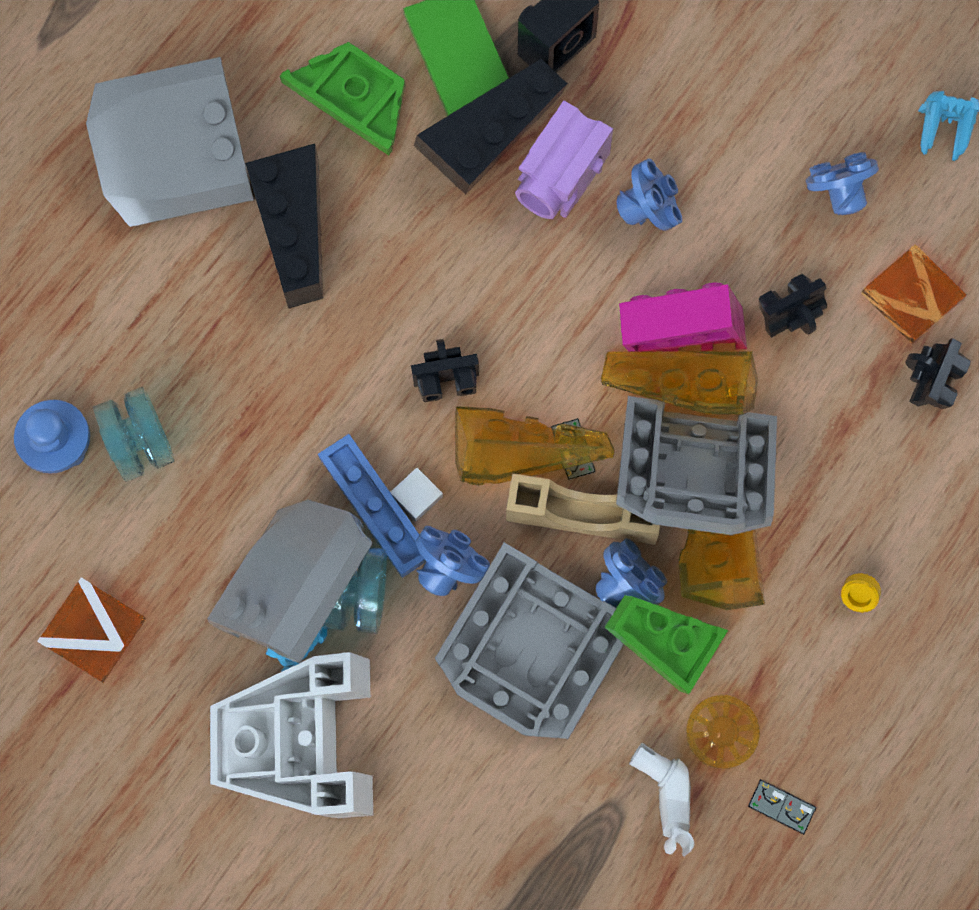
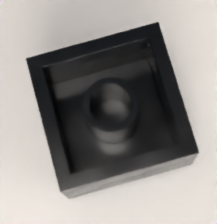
M540 0L535 6L529 5L518 18L517 55L529 66L542 59L556 73L559 72L596 38L600 2L598 0Z

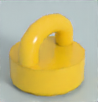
M863 573L852 574L847 577L841 590L843 603L849 609L860 613L873 610L881 596V587L877 580Z

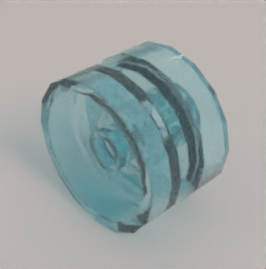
M144 386L125 393L124 403L129 415L128 418H125L118 403L112 399L93 406L105 448L111 460L115 462L125 482L144 475L145 465L140 453L141 450H144L151 465L157 469L175 462L164 429Z
M369 548L358 566V571H355L322 627L324 629L343 631L350 621L352 607H354V625L358 632L378 634L385 597L386 549Z

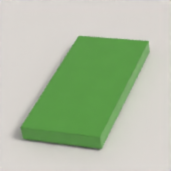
M425 0L403 8L407 24L447 116L509 79L475 0Z

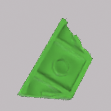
M350 42L334 48L329 54L319 55L308 60L309 65L292 73L289 69L281 73V83L388 156L391 154L405 90V79Z

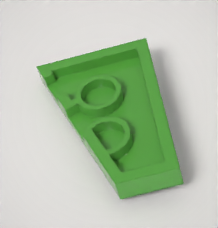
M628 595L623 597L605 626L610 633L677 690L686 694H690L728 632L726 629L707 624L701 620L673 612L670 609Z

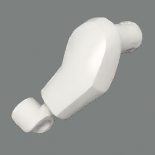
M641 743L633 754L629 765L634 766L658 781V786L660 787L659 810L663 835L669 837L664 844V850L667 854L671 855L676 850L677 842L682 847V856L685 857L694 847V839L688 833L690 828V777L688 768L680 759L670 761L644 743Z

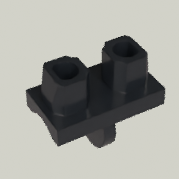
M800 274L792 278L788 283L789 295L781 298L776 291L772 290L759 297V308L764 316L765 331L771 338L787 329L793 332L801 328L808 335L816 331L815 319L822 316V310L827 308L824 296L826 284L821 278L812 282L804 274Z
M951 338L947 344L936 343L933 344L932 348L924 346L921 354L910 353L907 356L905 364L913 370L910 380L917 383L909 402L918 407L930 404L940 409H946L953 406L958 393L957 390L945 384L948 376L955 380L962 378L967 373L971 363L968 358L959 352L962 343Z
M444 339L436 340V351L424 353L425 363L411 365L414 387H418L425 403L443 398L441 382L454 380L457 396L476 393L477 376H479L477 354L461 356L460 347L446 349Z

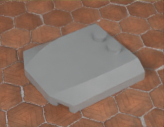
M221 57L95 83L86 121L103 195L130 227L254 200Z
M628 396L616 499L618 506L655 525L727 535L771 526L774 517L777 416L740 411L737 421L666 412L664 411L665 401Z
M305 500L279 509L262 537L244 558L207 618L208 622L221 631L238 638L242 636L270 648L278 655L300 664L372 545L370 538L362 531L364 526L361 520L349 511L311 500Z
M504 542L436 655L435 660L441 666L458 696L525 736L569 739L624 644L605 628L616 610L615 607L605 601L602 602L600 599Z

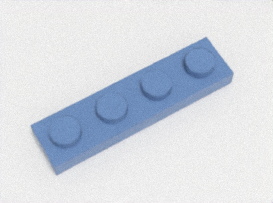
M350 434L318 454L319 459L399 575L403 578L427 562L416 547L419 533Z

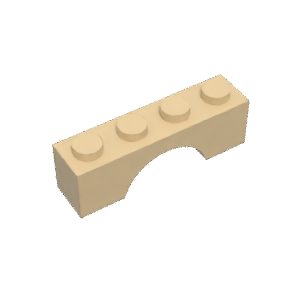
M512 473L506 509V521L621 540L627 538L634 542L652 545L656 544L660 531V525L652 524L616 504L617 494L598 495L583 493L559 486L550 479Z

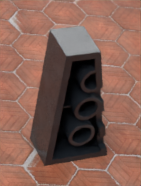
M540 59L417 134L414 147L466 195L561 96L567 82Z
M315 143L245 163L288 309L323 299L319 159Z

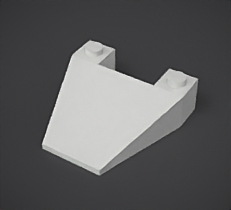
M351 652L314 656L211 705L210 784L320 816L332 818L373 816L372 776L353 771L337 773L335 701L371 698L370 659Z

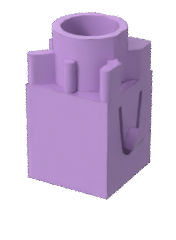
M563 100L518 168L522 172L518 178L522 183L515 192L519 202L542 218L553 219L559 210L560 215L566 218L595 175L601 173L603 163L610 154L613 128L601 121H595L586 117L578 108Z

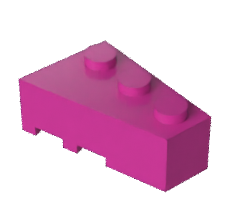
M708 283L703 285L702 289L692 291L673 289L667 291L666 295L657 297L638 295L632 297L628 302L619 303L622 344L632 356L678 353L679 347L700 345L701 352L713 351V344L735 343L736 350L747 349L743 307L728 284Z

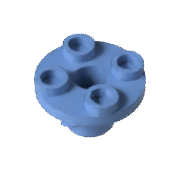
M865 152L845 157V163L831 166L829 162L809 168L811 175L805 180L807 189L810 191L828 190L835 214H854L867 205L863 181L876 174L879 168L875 159H868Z
M650 158L634 165L631 174L633 188L625 192L619 190L620 194L616 200L617 209L622 219L630 225L637 223L642 225L646 219H649L653 225L663 231L682 223V214L677 207L674 197L678 193V188L673 177L669 174L664 176Z
M46 400L31 406L22 414L14 431V445L20 458L31 469L43 473H59L79 465L85 458L90 442V429L83 414L72 404L61 400Z
M425 526L416 540V547L419 553L427 561L421 570H416L419 573L418 579L420 584L434 595H448L451 590H456L457 581L469 584L479 583L487 572L490 563L469 546L471 543L470 538L458 530H452L449 534L431 526Z
M626 538L621 543L613 542L604 550V561L609 573L602 572L601 580L596 584V593L602 602L605 601L617 608L625 595L659 605L664 600L663 586L667 584V578L656 566L650 567L641 557V552L633 541Z

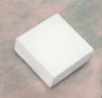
M418 468L414 469L390 492L396 502L415 521L419 520L443 497V493Z

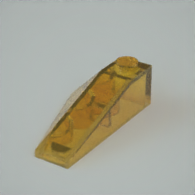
M752 351L607 352L601 383L605 386L704 414H746L754 409L758 376Z
M456 406L455 464L461 482H467L476 486L484 485L485 483L499 484L511 481L512 473L534 476L614 457L615 450L606 432L568 424H560L556 429H552L539 423V418L526 416L525 422L504 418L505 411Z
M687 529L688 537L684 549H681L678 560L683 598L725 610L765 605L756 530L727 535Z

